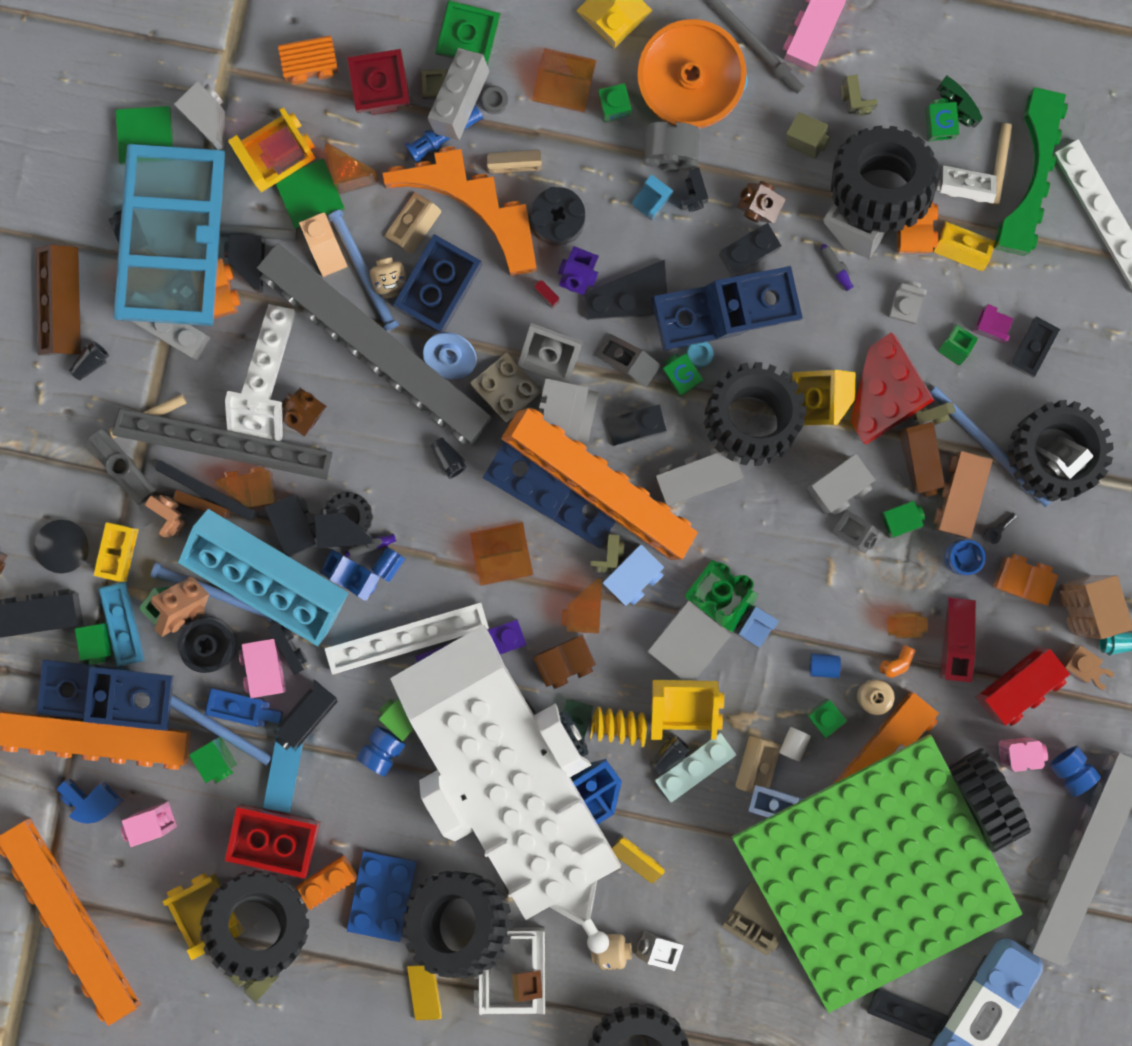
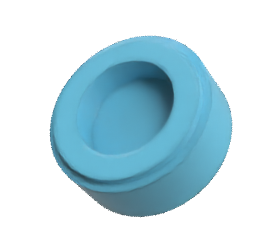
M707 342L691 345L686 351L687 356L696 368H703L709 365L714 355L711 345Z

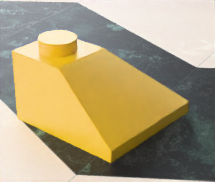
M586 0L576 12L615 49L652 12V9L643 0Z
M841 370L792 372V382L795 380L799 385L796 394L803 393L805 398L801 405L806 406L803 426L838 425L855 400V372Z

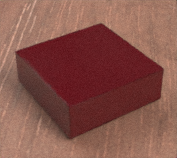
M540 280L534 286L536 293L552 309L560 303L559 296L543 280Z

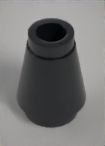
M95 341L91 344H86L69 369V372L77 380L81 381L106 364L109 354Z
M443 437L431 444L430 447L433 450L440 470L448 479L455 478L467 468L464 464L465 459Z
M675 734L672 738H667L650 764L662 775L665 771L685 759L690 748Z

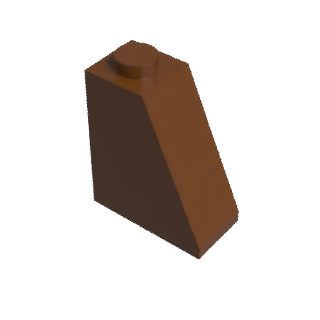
M934 422L898 431L914 494L922 493L923 498L939 494L937 489L945 487Z

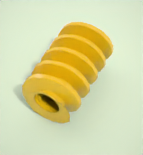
M597 706L592 715L590 740L593 734L597 733L598 741L601 742L606 734L609 743H612L615 736H618L620 744L623 745L626 737H628L631 746H634L636 740L640 739L641 747H644L647 731L645 715L643 712H640L637 719H635L633 711H629L626 718H624L622 709H619L616 715L613 716L611 708H607L605 714L602 715L601 707Z

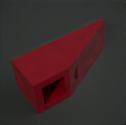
M948 597L939 678L972 683L975 661L976 600Z

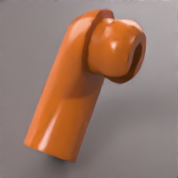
M903 645L898 659L891 662L888 660L881 662L879 666L881 674H886V677L893 678L905 673L911 664L916 650Z

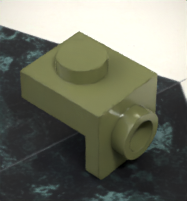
M858 74L846 76L844 84L840 85L842 101L847 102L848 114L856 113V116L871 114L872 110L878 106V100L862 101Z
M953 402L929 410L925 406L912 416L915 420H918L919 425L930 421L937 425L950 420L949 415L955 413L956 410Z
M608 535L606 562L590 561V566H595V572L611 573V568H617L618 557H623L624 541H619L620 535Z

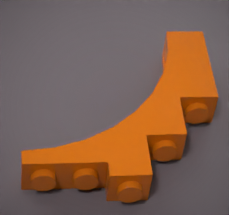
M455 146L441 148L439 153H434L436 164L431 165L430 161L419 162L415 164V168L405 169L404 166H395L389 168V172L383 173L386 188L412 187L428 189L449 196L468 207L483 220L496 237L505 255L510 276L537 272L526 204L520 205V201L505 203L504 208H499L494 176L488 177V174H478L472 176V180L467 181L461 149L456 150Z

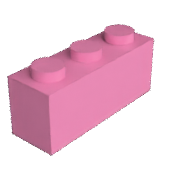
M805 0L809 2V5L805 12L800 10L794 23L798 29L794 36L789 34L782 49L787 51L784 60L813 73L846 0Z
M168 801L138 811L122 820L123 826L120 827L124 841H129L130 847L160 838L175 829L177 825Z

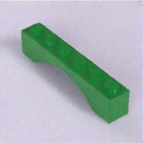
M1034 87L1028 94L1023 120L1029 130L1033 145L1034 164L1032 177L1020 204L1008 217L999 223L994 250L1026 256L1031 250L1036 248L1038 235L1035 234L1037 224H1041L1044 215V208H1041L1042 199L1047 197L1050 189V182H1047L1049 171H1053L1056 162V156L1053 155L1054 146H1058L1062 135V130L1058 128L1060 120L1065 118L1068 109V103H1064L1066 94Z

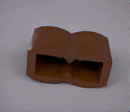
M583 634L533 656L546 687L552 685L553 689L569 683L567 678L577 674L578 678L592 673V667L596 665Z

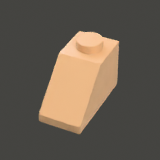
M325 213L299 222L323 277L348 267Z

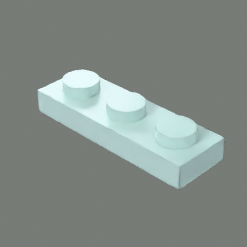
M718 733L717 740L710 739L685 759L656 778L655 782L672 803L735 757L736 753L723 735Z

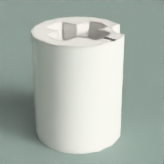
M790 726L779 753L800 762L811 735Z

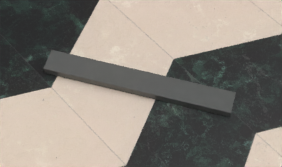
M122 408L118 409L112 430V435L325 480L328 477L333 452Z

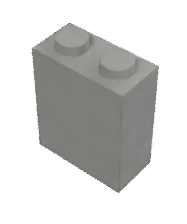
M687 600L648 648L647 652L682 680L695 681L731 634L727 632L726 628L715 620L713 621L705 612Z

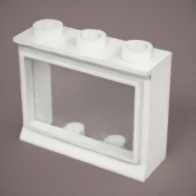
M545 927L508 928L507 935L511 936L509 945H503L502 949L505 950L501 959H494L496 964L490 970H483V974L474 977V979H479V990H474V1007H479V1015L545 1014ZM532 969L541 970L542 998L523 1002L513 1001L512 973Z

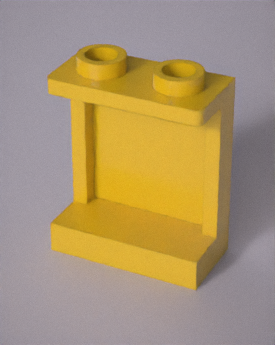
M284 107L279 109L282 114L279 118L242 141L237 135L228 140L260 192L265 191L316 159L311 151L315 147L307 133L304 135L300 134L298 128L302 125L295 114L292 112L288 115Z
M653 680L651 740H662L663 729L709 730L711 732V740H717V730H722L723 714L719 713V709H724V692H719L718 681Z
M203 873L191 879L192 885L185 889L181 885L166 892L168 897L162 901L164 906L168 905L189 947L187 953L191 960L205 954L203 949L205 944L200 938L202 930L200 922L210 897L221 886L215 873L208 877L206 873ZM233 911L229 919V930L233 938H236L244 930Z

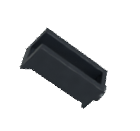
M314 679V690L309 689L278 725L279 731L273 730L277 736L275 741L286 751L291 747L296 752L338 703L337 697Z

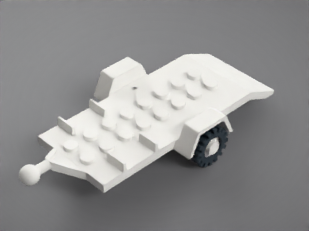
M482 625L390 678L411 725L438 769L419 780L421 799L445 838L457 841L474 831L485 850V857L489 856L509 891V898L512 897L525 920L550 907L582 925L588 935V948L594 953H603L609 946V938L604 932L598 931L591 920L597 880L619 869L621 864L570 778L591 766L589 760L584 758L589 753L587 744L584 742V737L581 736V732L576 727L574 720L572 721L571 716L566 711L559 713L556 704L533 715L505 667L492 637L486 627Z

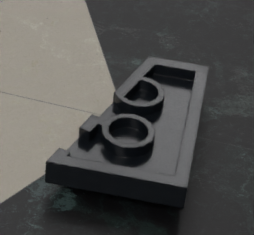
M665 259L587 291L588 320L655 315L651 298L667 294Z

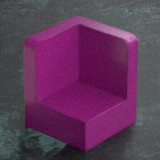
M987 304L982 308L973 332L1004 344L1009 340L1008 332L1013 318L997 312V307Z

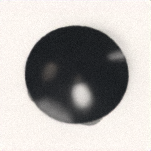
M62 519L54 520L44 525L36 535L34 542L35 555L45 569L53 573H69L80 567L88 558V539L82 528L75 522Z

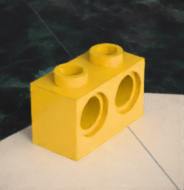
M106 522L93 576L127 582L139 529Z

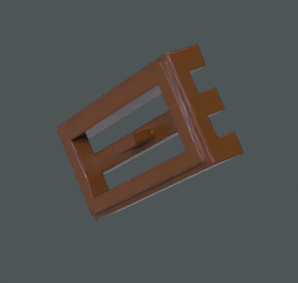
M176 490L173 498L176 502L203 512L210 509L225 519H228L231 513L230 510L223 506L183 491Z

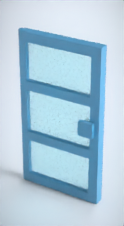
M127 145L113 319L213 326L225 151Z

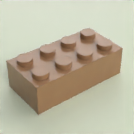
M1089 575L1060 584L1059 598L1063 607H1067L1069 617L1066 618L1070 632L1075 633V636L1104 639L1132 630V621L1118 575Z

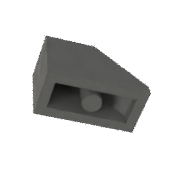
M610 333L595 355L627 378L646 388L661 366L643 350Z

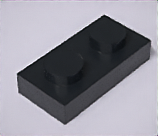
M1037 316L1034 317L1009 365L1032 378L1035 377L1060 329Z
M278 622L269 626V631L294 675L307 669L304 664L307 662L304 652L300 647L296 649L291 641L294 638L292 631Z

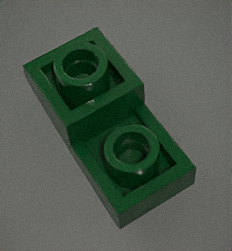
M946 75L936 90L941 92L940 96L943 99H948L949 102H957L959 123L966 127L972 126L975 128L983 119L978 107L969 94L955 80Z

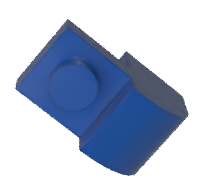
M332 549L319 572L365 601L375 591L380 578L370 569Z
M71 779L64 781L57 788L61 793L60 799L69 807L74 806L76 808L69 817L84 824L95 823L106 818L124 801L105 782L99 784L89 795L85 794Z

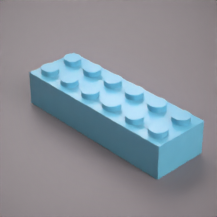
M210 509L193 526L178 561L182 566L316 646L320 645L332 628L349 594L347 591Z

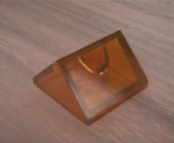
M544 48L538 67L533 102L585 113L597 60Z
M326 143L324 148L333 182L340 194L378 183L379 178L374 169Z
M523 522L470 533L474 560L481 586L534 575Z

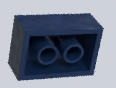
M433 234L396 299L394 307L438 333L445 332L480 271L482 261Z

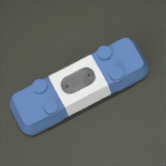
M1002 938L998 940L987 956L984 955L949 1011L946 1021H943L935 1034L936 1037L928 1046H998L1042 975L1043 963L1041 959L1011 939Z

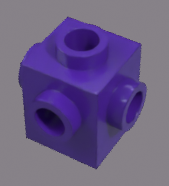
M573 246L568 260L563 258L557 273L562 275L559 286L571 292L584 295L588 285L593 287L599 272L594 269L599 255Z

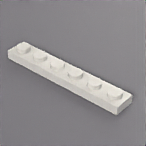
M1078 139L1053 155L1056 156L1057 163L1132 290V231Z
M477 603L325 648V652L333 675L465 636L482 625L486 629H489L482 603Z

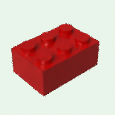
M1037 647L975 696V698L995 723L1013 726L1024 717L1022 713L1029 707L1034 709L1045 701L1044 695L1051 690L1056 692L1067 683L1065 679L1071 674L1050 648Z
M240 804L236 808L225 861L305 879L310 872L321 821Z

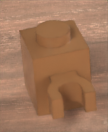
M1073 644L1061 662L1071 676L1084 683H1089L1092 680L1094 686L1104 691L1106 686L1100 683V675L1105 674L1112 678L1115 674L1109 669L1099 668L1103 660L1081 645Z

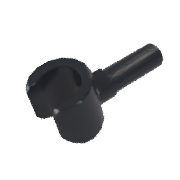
M1012 513L998 526L986 529L985 536L991 531L998 533L997 538L991 544H996L1001 540V533L1017 518L1016 514Z

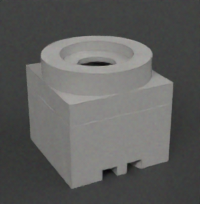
M545 378L539 412L544 416L543 420L550 425L555 424L565 431L564 435L571 440H577L584 445H588L599 392L588 390L589 387Z

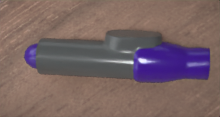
M822 244L821 253L832 269L838 282L844 287L846 292L854 286L850 281V272L843 261L839 262L830 246Z
M395 534L374 538L375 544L349 547L345 552V556L353 558L376 549L384 548L391 543L397 542Z

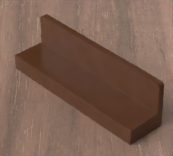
M52 244L36 247L38 355H79L81 353L78 248Z

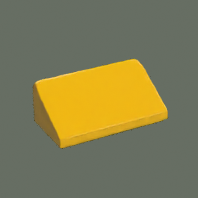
M945 221L934 253L979 271H984L991 259L995 240Z
M623 835L611 847L617 858L650 883H654L665 872L661 864Z
M423 965L407 966L415 1020L441 1019L442 1010L436 974L425 971Z

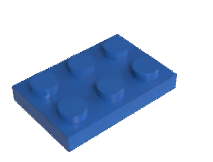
M367 850L363 851L347 932L395 942L401 941L405 922L402 921L403 913L407 912L408 906L406 903L410 897L417 861Z

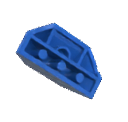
M607 759L590 762L591 766L570 777L597 824L615 814L622 784L621 778Z

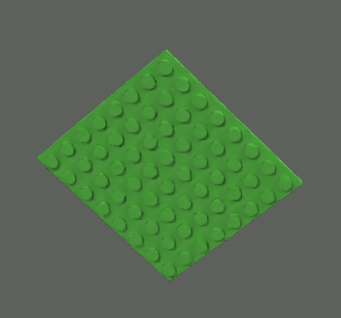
M931 734L732 836L828 1013L1023 915Z

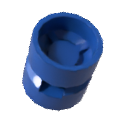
M973 540L954 541L947 547L944 553L945 565L954 574H976L985 564V551L979 543Z
M377 725L369 737L370 745H364L356 759L372 771L385 777L394 764L392 757H398L406 743L402 742L390 731Z
M1077 745L1059 754L1049 764L1057 778H1065L1063 782L1064 787L1072 797L1086 792L1101 778L1091 764H1085L1087 757Z

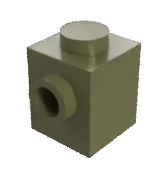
M798 112L786 133L787 147L816 159L820 151L824 152L830 142L828 124Z

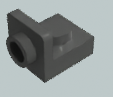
M846 509L832 533L865 554L868 549H872L877 543L879 531L872 524Z

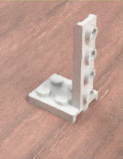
M268 304L242 393L227 391L225 408L228 431L282 441V402L270 400L293 324L294 309Z

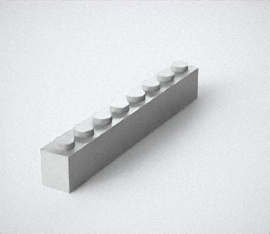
M1112 751L1111 755L1108 754L1103 762L1102 769L1104 772L1102 777L1092 787V800L1082 810L1080 816L1082 823L1079 830L1075 829L1070 838L1072 846L1068 855L1064 854L1060 861L1059 869L1061 871L1057 880L1054 879L1048 889L1049 899L1046 905L1043 904L1040 907L1037 915L1039 922L1036 929L1030 931L1026 940V944H1028L1027 950L1032 954L1061 967L1064 965L1132 808V758L1116 751Z

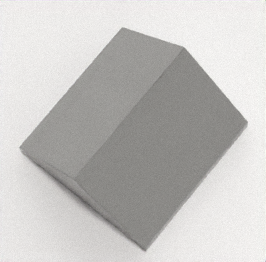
M531 323L518 366L546 377L569 383L583 341Z

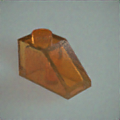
M602 579L594 580L568 604V610L562 609L561 625L567 626L566 632L599 634Z

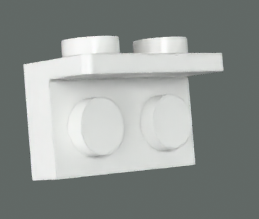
M943 165L937 190L951 197L958 196L973 199L977 202L994 203L996 197V176Z

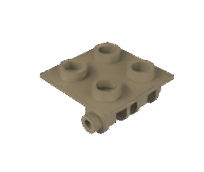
M505 353L469 383L473 391L479 394L484 403H487L489 408L505 424L512 421L517 411L523 410L542 394L538 386L508 353Z
M750 881L722 927L768 956L771 951L777 948L779 944L778 939L782 935L783 929L760 887Z

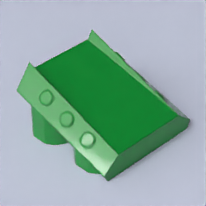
M711 560L688 590L685 598L728 631L734 632L745 614L754 605L758 594L753 591L754 582L750 577L746 575L735 577L730 573L729 566L722 562Z

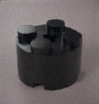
M563 187L548 188L537 196L532 205L531 222L533 229L539 239L549 245L560 246L575 241L582 233L585 225V207L582 200L570 189ZM562 212L564 220L553 221V213Z
M217 618L197 619L186 625L181 631L177 644L178 651L184 664L191 670L199 673L218 671L226 667L233 660L237 650V636L233 629L223 620ZM210 639L213 649L205 651L206 646L202 642Z

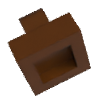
M532 969L512 973L513 1001L523 1002L542 998L541 970Z

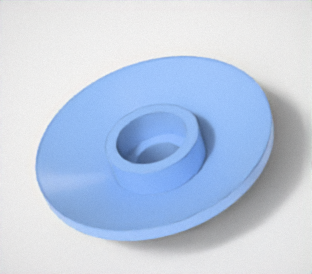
M437 333L427 340L423 349L426 364L446 379L456 380L464 378L473 371L476 365L477 357L473 346L464 337L455 333Z

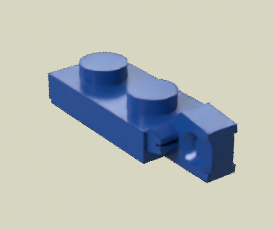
M210 688L204 715L255 727H265L266 721L279 724L282 720L283 712L270 709L271 702L264 701V699L250 698L247 695Z

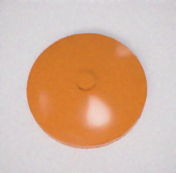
M687 19L676 21L663 27L647 42L640 56L638 85L641 96L650 111L660 120L668 122L671 126H677V122L695 125L701 129L718 123L733 111L740 101L745 88L746 63L741 48L726 30L705 20Z

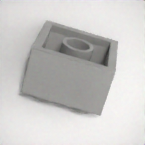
M197 81L174 105L217 150H225V111L220 106L223 101L208 84L203 87Z

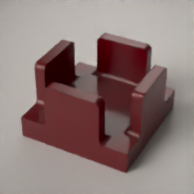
M401 49L347 57L356 113L370 111L372 115L396 112L398 111V106L410 105L408 82Z

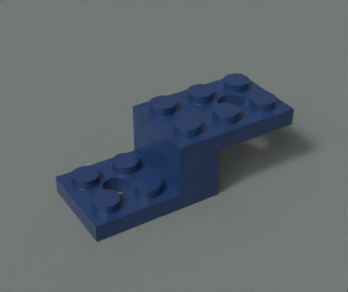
M791 266L715 280L704 287L658 295L651 298L663 351L735 337L750 330L803 319ZM766 291H770L775 295L776 302L774 305H769L765 302L764 294ZM681 311L686 312L690 316L688 326H684L678 321V314Z
M505 441L482 477L598 548L602 546L616 522L600 509H598L596 518H585L582 509L585 505L591 504L589 501ZM523 461L527 464L528 472L524 476L519 477L512 472V466L515 462Z
M45 659L42 661L37 714L84 719V722L167 731L174 675L129 671L121 667ZM65 682L72 683L75 688V692L71 697H65L61 692V686ZM140 692L146 693L150 698L149 705L146 708H141L136 704L135 698Z

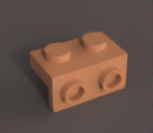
M160 495L159 497L150 496L145 503V506L167 520L158 533L159 535L167 538L180 535L187 524L184 521L187 515L177 509L179 506L177 502L167 496Z
M189 577L153 596L151 604L160 612L154 630L162 637L171 631L173 633L177 632L184 624L191 620L195 621L201 618L205 612L204 608L209 593L193 577Z

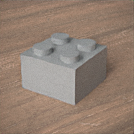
M854 454L814 481L806 489L824 514L832 512L835 515L850 506L848 500L853 496L855 499L861 498L873 488L870 484L876 480L858 455Z

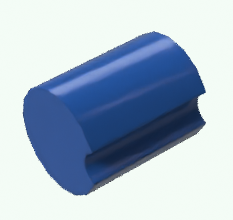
M387 546L371 570L390 582L405 561V558Z
M811 654L809 664L810 677L839 679L841 668L840 656Z

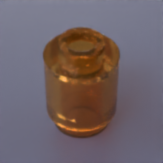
M895 611L894 614H888V636H895V638H922V634L927 633L928 630L927 617H922L921 611Z

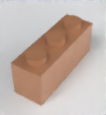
M963 451L957 452L956 456H951L948 464V471L951 472L948 482H944L945 487H942L940 497L944 498L941 508L936 509L933 523L936 524V531L964 539H971L992 465V459Z

